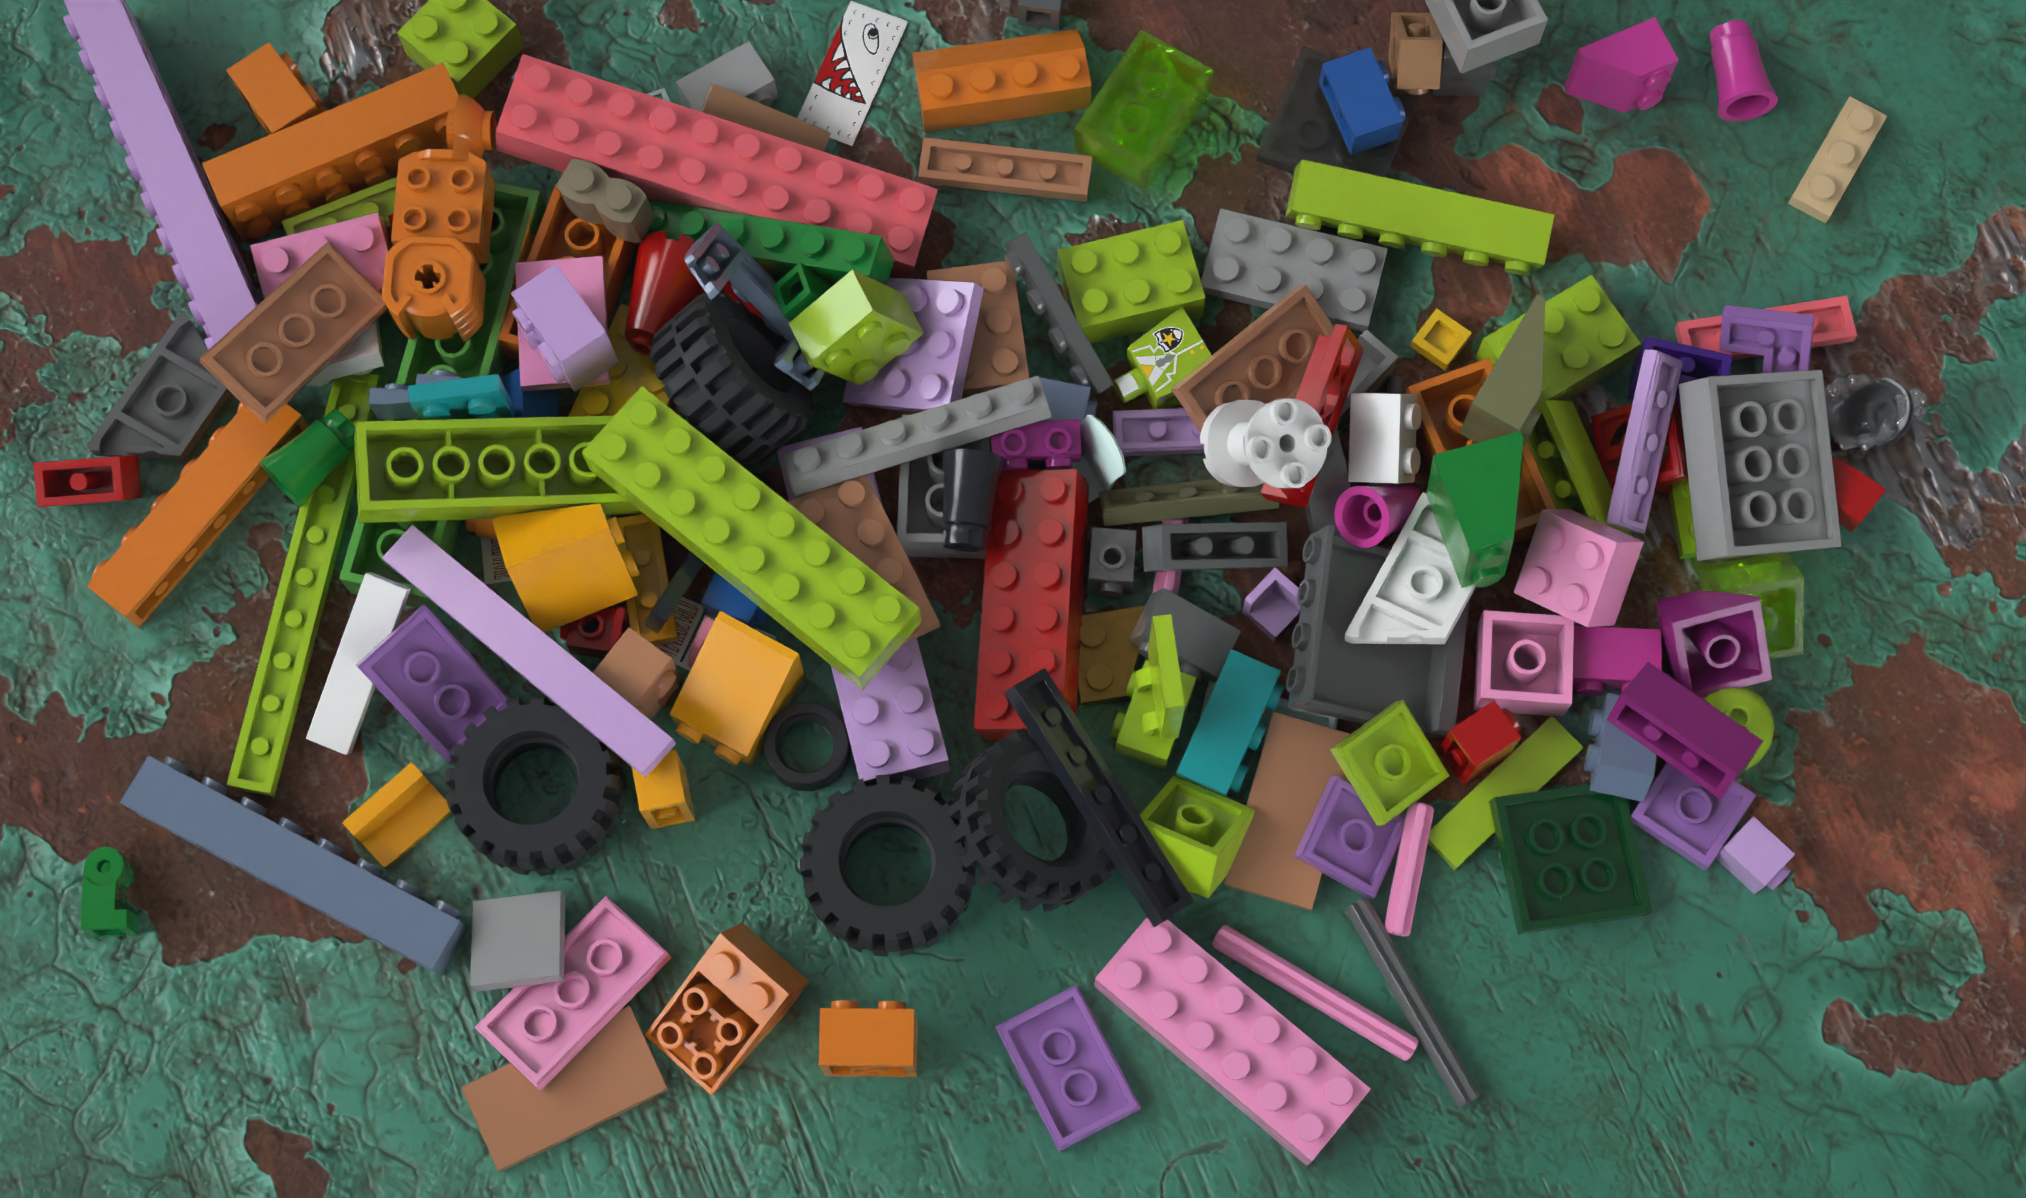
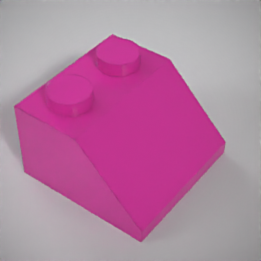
M1654 17L1579 48L1564 88L1567 94L1622 113L1637 107L1639 110H1646L1661 101L1679 59Z

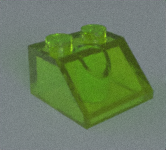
M1787 553L1699 566V590L1754 595L1760 598L1769 660L1803 654L1804 576Z

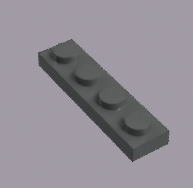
M1025 232L1004 245L1008 252L1004 255L1006 264L1016 278L1022 276L1030 290L1026 293L1028 302L1037 315L1044 314L1052 328L1048 330V335L1058 352L1063 353L1065 351L1073 364V367L1070 368V373L1075 383L1091 387V395L1100 393L1112 386L1111 378L1027 233Z

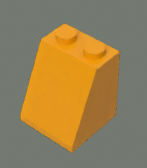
M600 503L502 515L492 519L506 570L531 622L542 632H548L638 595L633 580L634 577L640 575L637 564L630 550L622 553L619 544L626 541L616 517L607 520Z
M720 611L670 712L674 724L678 726L675 730L676 733L694 744H699L701 739L716 747L714 753L718 757L732 765L737 766L739 761H742L752 766L764 746L765 731L772 718L788 706L805 677L799 653Z

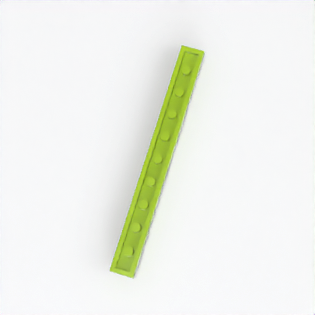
M367 373L364 375L352 374L334 379L324 417L332 410L338 409L355 427L356 422L372 421L374 412L368 404L370 388H381L382 380L380 376ZM355 447L349 452L350 456L331 472L299 509L227 781V786L231 789L275 797L357 481Z

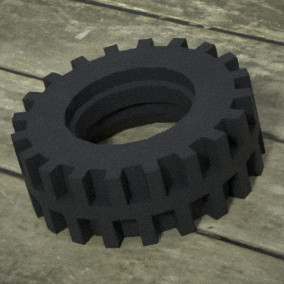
M1025 728L1016 730L1006 739L1005 737L1000 739L962 771L966 776L955 783L952 793L959 796L960 799L949 807V817L959 819L960 827L951 832L953 843L964 842L968 853L960 858L965 868L973 863L982 873L976 882L983 889L991 883L1000 889L997 896L998 900L1006 904L1013 898L1018 897L1020 898L1021 910L1031 911L1042 904L1044 912L1053 911L1064 903L1066 906L1112 876L1109 872L1116 867L1032 735H1027ZM1016 785L1031 786L1046 794L1058 807L1066 824L1067 833L1065 852L1059 858L1054 860L1040 859L1025 851L1012 837L1005 822L1003 806L1005 794L1011 787Z

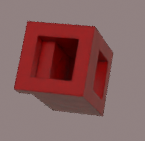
M607 607L560 626V638L567 640L566 646L573 655L604 659L628 627H630L628 612L625 607ZM588 622L599 623V628L594 633L585 632V626Z

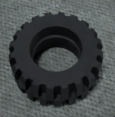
M703 293L685 306L654 334L650 354L651 361L656 365L654 371L658 380H661L664 384V391L669 399H672L677 405L678 412L684 419L687 418L695 429L735 461L741 460L745 464L764 462L809 426L814 413V401L811 399L812 391L774 366L775 356L781 346V342L778 340L779 337L763 324V320L758 315L752 314L743 303L733 301L731 296L718 293L710 300L708 295Z
M533 695L531 702L523 703L520 697L506 700L508 708L498 712L492 706L482 712L486 720L478 727L471 722L463 731L467 737L464 745H454L450 757L455 762L454 768L446 769L445 783L450 787L451 792L446 795L448 807L455 815L456 819L454 822L461 833L479 853H482L495 865L501 868L504 866L509 867L514 873L528 875L530 871H537L540 876L554 875V868L564 866L567 871L580 866L577 859L586 853L591 858L601 850V847L598 845L604 836L611 839L617 829L614 820L616 815H623L626 802L622 797V792L627 789L626 775L621 767V758L557 704L550 702L546 695ZM552 748L564 752L574 762L579 778L575 795L569 805L556 817L539 824H518L507 818L502 813L496 800L498 781L507 765L517 756L533 749Z
M890 774L876 775V782L865 784L862 778L850 783L852 789L842 794L839 790L828 798L829 805L824 811L821 809L816 811L811 819L813 826L810 832H805L803 838V858L800 859V873L803 877V887L814 913L826 926L827 931L837 940L839 938L843 939L850 948L862 952L863 949L873 951L874 956L888 957V952H900L901 956L915 953L914 948L924 944L929 948L939 942L938 937L946 930L950 933L959 923L958 917L962 911L967 910L971 901V892L976 881V865L973 863L965 868L960 858L968 853L964 842L953 843L951 832L960 827L959 819L949 817V807L954 803L952 801L946 802L941 797V791L931 785H928L926 788L919 786L917 779L903 776L902 781H893ZM890 826L901 827L915 832L927 845L932 858L930 879L924 890L906 903L888 907L870 904L861 899L848 882L846 861L849 851L858 839L872 830Z

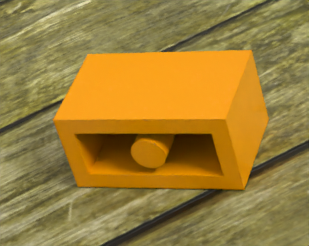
M676 749L670 750L646 778L632 767L639 810L651 830L695 821L686 768Z

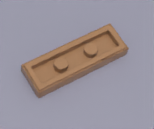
M711 84L701 109L703 113L823 152L831 135L826 130L716 84Z

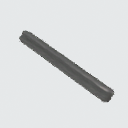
M1367 898L1353 902L1346 909L1348 917L1456 1105L1459 1107L1464 1106L1477 1099L1480 1092L1371 902Z

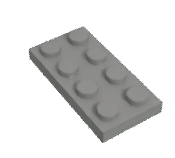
M1220 208L1201 284L1204 294L1270 309L1297 286L1307 285L1332 325H1346L1350 329L1364 332L1368 330L1388 248Z

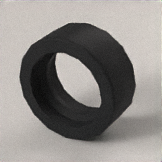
M799 702L785 707L772 718L765 731L763 749L771 772L782 784L797 791H816L830 786L843 774L849 762L850 741L844 722L832 709L819 703ZM804 721L816 722L824 726L831 734L834 742L833 754L829 762L821 769L813 772H799L791 768L784 761L781 753V741L786 731L793 725Z

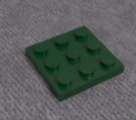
M1590 784L1494 797L1489 801L1518 935L1634 918L1652 913L1627 798L1590 791Z

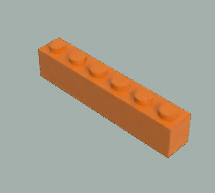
M240 403L237 414L226 426L218 428L213 433L208 443L209 446L197 459L189 461L184 466L179 476L180 479L169 492H164L155 499L148 516L139 526H134L127 531L122 538L120 548L110 559L102 561L95 568L91 576L92 580L86 586L101 600L137 628H140L270 478L258 461L277 451L302 433L309 426L303 416L286 404L267 423L263 424L245 405Z

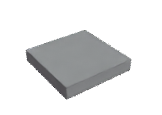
M561 890L473 901L470 986L475 992L564 981L565 895Z

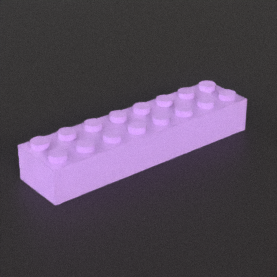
M862 427L785 445L777 451L789 501L801 495L794 496L783 454L860 431ZM874 472L869 473L867 476L881 502ZM917 638L902 644L863 691L831 666L859 780L863 778L864 783L867 784L876 782V775L889 774L893 781H902L903 776L919 780L950 772L949 760Z

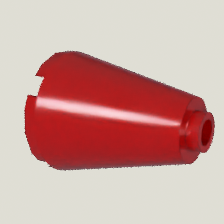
M656 231L648 233L639 245L624 336L630 343L631 349L640 355L650 356L652 340L657 330L697 296L706 293L684 261L686 253L696 242L690 237L680 235L679 240L676 241L665 238L668 231Z

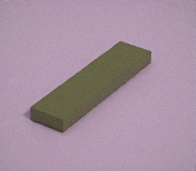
M1216 479L1099 492V505L1104 526L1279 508L1278 502L1266 500L1260 493L1264 483L1255 487H1231Z

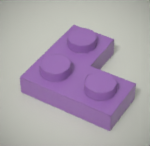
M1725 305L1722 314L1720 350L1764 355L1762 373L1809 371L1815 315Z

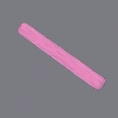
M1223 925L1214 937L1212 946L1218 951L1401 1060L1407 1061L1410 1059L1417 1048L1419 1041L1415 1036L1228 925Z

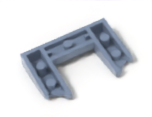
M717 221L691 246L684 257V261L710 300L722 290L729 280L735 294L744 302H751L762 314V319L766 326L776 334L781 333L785 338L775 356L774 366L811 391L818 385L825 371L807 363L789 326L791 321L781 314L772 288L776 282Z

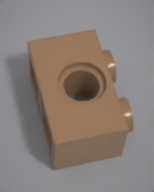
M1392 12L1388 62L1396 89H1402L1405 93L1414 95L1425 94L1428 92V89H1440L1443 38L1431 13Z

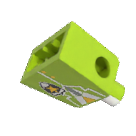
M1183 307L1173 312L1127 348L1126 362L1131 371L1112 380L1115 391L1123 403L1145 394L1153 409H1167L1180 405L1181 403L1171 388L1212 356Z

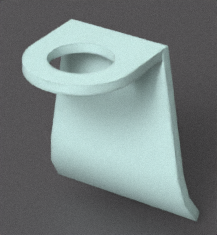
M1086 415L1080 425L1083 455L1080 462L1072 463L1071 468L1077 469L1089 485L1088 503L1098 499L1099 492L1111 490L1115 481L1126 473L1124 456L1116 438L1106 425L1094 415Z

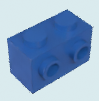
M1371 47L1323 63L1319 78V85L1350 155L1397 140L1402 123L1406 118L1401 100L1397 96L1392 97L1388 88L1389 76L1386 66L1382 60L1376 61Z

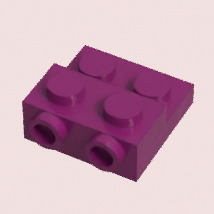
M1080 419L1037 421L992 435V453L1000 455L1005 459L1002 471L1028 470V464H1045L1047 470L1071 469L1073 462L1081 461Z

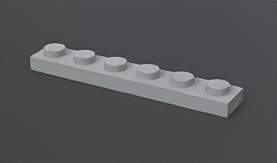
M1038 375L783 454L791 488L794 496H798L1052 416Z

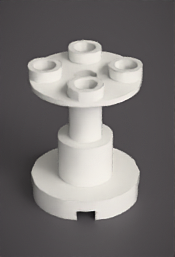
M1290 398L1276 399L1267 404L1257 400H1235L1230 403H1224L1216 407L1209 414L1200 434V444H1204L1206 459H1203L1207 470L1216 480L1231 487H1255L1262 483L1275 488L1303 487L1320 471L1327 455V448L1331 443L1330 429L1323 424L1321 417L1315 409L1301 400Z

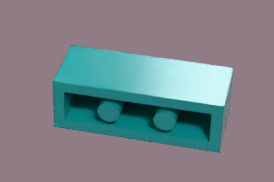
M1231 649L1178 767L1177 777L1224 797H1227L1230 789L1236 792L1239 791L1249 767L1241 763L1248 748L1257 751L1267 726L1260 724L1265 709L1268 707L1275 710L1285 685L1278 683L1281 670Z

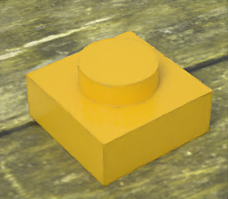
M1436 308L1412 339L1410 347L1445 371L1468 342L1472 332Z

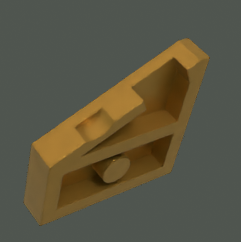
M1145 606L1082 615L1078 692L1081 707L1125 700L1126 688L1139 656V646L1128 640Z

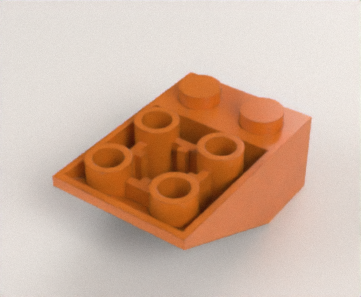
M742 922L718 935L645 1033V1036L712 1096L783 1018L810 981Z

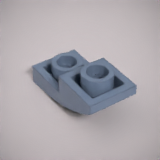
M434 370L431 372V375L417 374L416 385L462 379V377H458L456 373L451 371ZM391 383L385 385V388H370L368 404L378 419L417 417L409 403L408 386Z

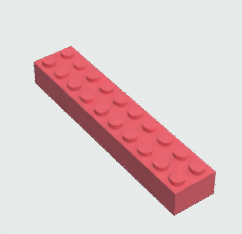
M522 54L496 128V151L560 172L566 170L572 159L585 160L600 167L609 178H620L637 185L645 193L647 199L882 236L895 259L890 278L910 279L938 191L936 188L525 54Z

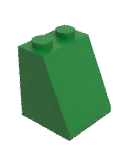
M1521 431L1433 455L1426 495L1461 588L1471 585L1487 587L1505 576L1515 533L1524 440Z

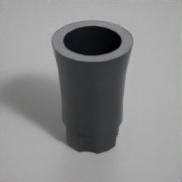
M952 449L944 451L942 453L944 471L943 546L947 549L961 552L983 551L987 545V531L991 530L997 484L1005 459L1000 455L981 450Z

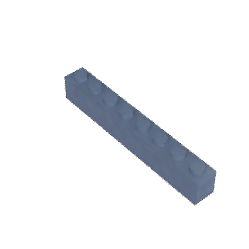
M148 755L119 803L141 817L442 976L469 929L458 920L461 915L459 910L440 900H437L434 906L420 900L419 897L422 891L401 879H398L395 885L386 882L380 878L383 870L359 858L356 865L341 858L344 853L342 848L323 838H320L317 844L303 838L302 836L306 831L304 828L284 817L280 819L278 824L264 817L267 811L266 808L246 797H243L240 803H237L225 796L229 790L228 788L206 776L201 783L188 777L187 775L191 769L169 756H166L162 763Z

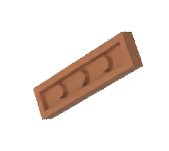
M924 138L918 181L921 184L1087 202L1092 156Z

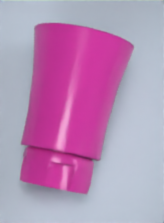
M1730 20L1725 24L1717 25L1710 32V42L1712 46L1711 58L1718 92L1719 117L1726 121L1736 122L1751 120L1768 113L1776 106L1778 97L1768 79L1757 40L1753 37L1750 26L1744 20Z
M1387 483L1372 487L1354 486L1345 490L1338 498L1334 511L1335 523L1339 533L1348 543L1359 548H1369L1377 545L1387 536L1403 529L1421 496L1420 489L1411 483Z

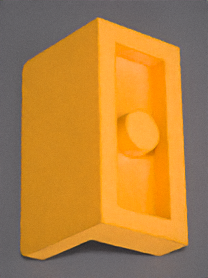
M411 762L342 823L384 868H389L447 818L452 811L448 807L447 800Z

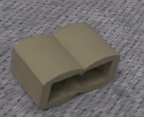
M572 159L556 184L566 205L575 216L586 222L604 224L613 235L622 240L641 242L656 218L645 193L637 185L624 179L609 178L600 167L591 162Z

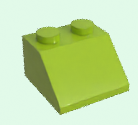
M1173 776L1139 816L1187 891L1209 898L1227 876L1254 817L1255 809L1182 778Z

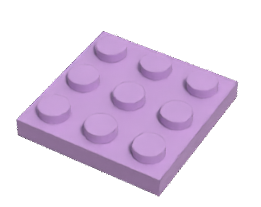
M889 277L887 286L904 293L924 334L915 340L905 353L896 356L881 368L878 374L870 381L864 382L860 386L847 381L843 402L858 407L921 412L960 400L984 287L969 282Z

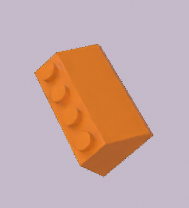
M1078 29L912 53L924 132L1091 108V81L1085 47Z

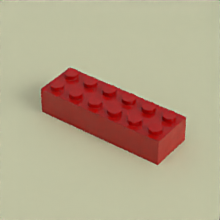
M1077 469L1001 471L993 506L991 530L987 531L974 730L987 742H998L1003 737L1006 739L1016 730L1025 728L1027 735L1030 734L1005 695V692L1046 668L1076 715L1089 485Z

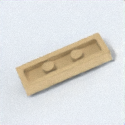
M1849 96L1788 204L1826 224L1886 120L1887 115Z

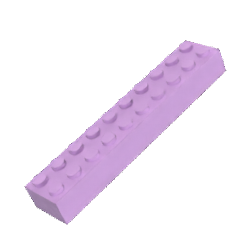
M64 0L69 12L68 15L63 17L72 38L78 41L82 49L78 54L88 74L94 77L97 84L94 86L95 93L105 111L108 110L113 120L109 122L112 132L120 146L123 145L128 154L125 157L126 164L135 181L140 182L144 191L140 193L141 198L150 216L155 217L160 227L156 229V232L167 253H171L176 263L172 266L181 287L183 290H187L192 300L188 302L189 308L197 324L203 326L208 336L204 341L209 350L262 302L138 22L125 0Z

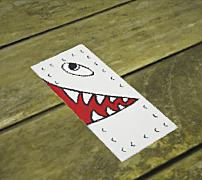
M850 1L797 119L830 132L831 139L853 146L908 21Z

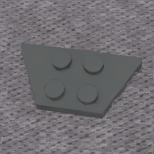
M182 311L179 313L86 446L90 453L95 456L138 455V458L185 461L232 393L199 363L200 357L208 349L192 321Z

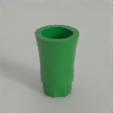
M334 409L320 421L316 419L298 436L258 462L271 480L296 505L302 507L331 472L350 456L349 452L355 447V426L338 409Z

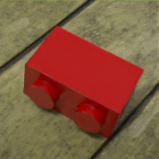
M138 455L33 463L37 507L142 498Z
M1494 700L1450 729L1438 751L1465 787L1504 761L1511 754L1521 739L1518 733L1520 726L1514 715L1507 708L1501 710Z

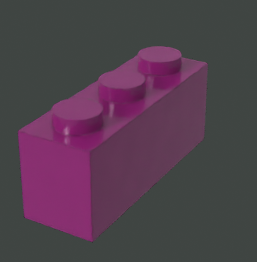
M1649 662L1646 663L1622 691L1606 719L1719 799L1724 797L1748 767L1763 743V740L1751 733L1747 728L1739 725L1713 707L1709 702L1700 698Z

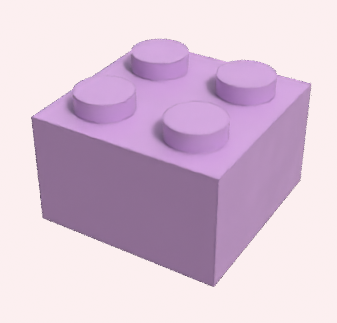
M556 263L511 293L518 307L512 311V314L521 326L522 334L534 350L538 348L545 359L546 367L559 384L566 380L573 391L576 392L619 363L607 332Z

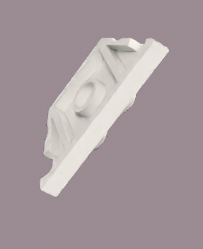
M1423 492L1349 625L1345 633L1346 642L1351 644H1445L1476 586L1471 585L1461 588L1426 493Z

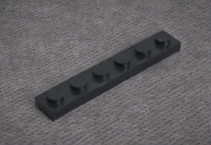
M1046 668L1008 689L1005 695L1153 927L1158 926L1193 903V898Z

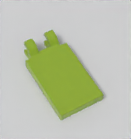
M1172 615L1153 616L1147 652L1149 666L1135 672L1137 692L1147 691V688L1152 687L1155 703L1154 711L1141 716L1144 736L1153 735V732L1159 730L1160 740L1179 738L1185 701Z

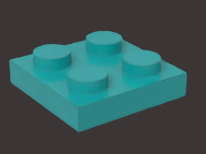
M498 374L408 386L409 403L419 420L515 418L514 404Z

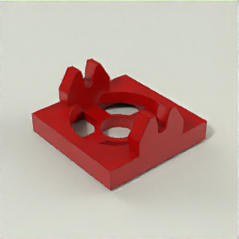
M1675 395L1664 445H1669L1670 451L1665 463L1659 469L1654 492L1671 493L1672 484L1688 480L1685 443L1677 395ZM1632 404L1591 416L1597 458L1612 491L1617 475L1613 461L1619 460L1621 457L1625 435L1622 437L1620 444L1614 446L1612 444L1617 432L1623 425L1628 426Z

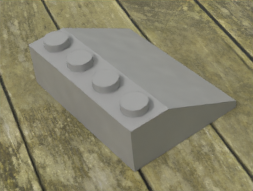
M1822 370L1713 376L1678 384L1697 561L1842 547Z

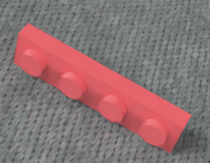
M1847 296L1764 308L1765 310L1815 315L1811 348L1853 342L1857 337ZM1722 315L1678 322L1674 328L1678 343L1732 355V361L1764 356L1720 350Z

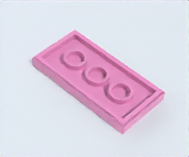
M605 896L565 936L564 981L514 987L475 1026V1029L541 1091L671 959V956L614 902Z

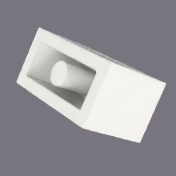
M1351 393L1348 482L1395 484L1415 482V474H1417L1420 467V453L1416 448V430L1420 427L1422 418L1421 407L1417 403V394Z

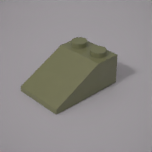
M1537 294L1471 403L1460 434L1476 443L1521 431L1524 438V447L1542 413L1535 406L1542 394L1544 297Z

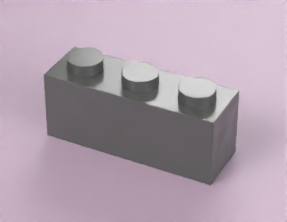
M1286 522L1160 524L1142 527L1144 572L1252 570L1288 567Z

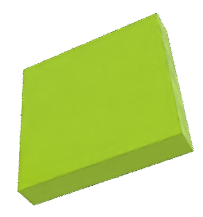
M1404 700L1395 701L1330 749L1377 826L1388 823L1450 776Z

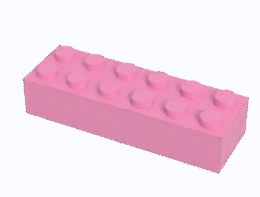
M1146 918L1095 978L1094 987L1306 1166L1315 1159L1371 1090V1088L1168 919L1153 927L1149 919Z

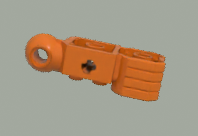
M462 93L458 95L455 109H449L447 114L446 137L449 149H427L413 152L399 159L391 236V242L394 246L387 252L385 258L382 299L399 329L410 340L415 338V331L422 333L423 337L436 340L453 338L452 334L459 332L462 340L466 341L483 325L486 280L479 267L480 263H489L495 181L486 161L483 160V153L485 150H495L497 119L494 111H485L475 99Z

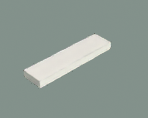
M373 572L365 573L306 739L345 755L352 753L375 690L374 684L360 671L356 664L397 628L411 591L410 587Z

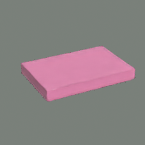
M603 256L515 263L516 289L556 263L608 335L605 262ZM518 323L520 387L522 391L571 388L566 380L560 384L555 380L546 367L545 359L538 348L534 350L522 334L521 326ZM610 369L585 386L611 384Z

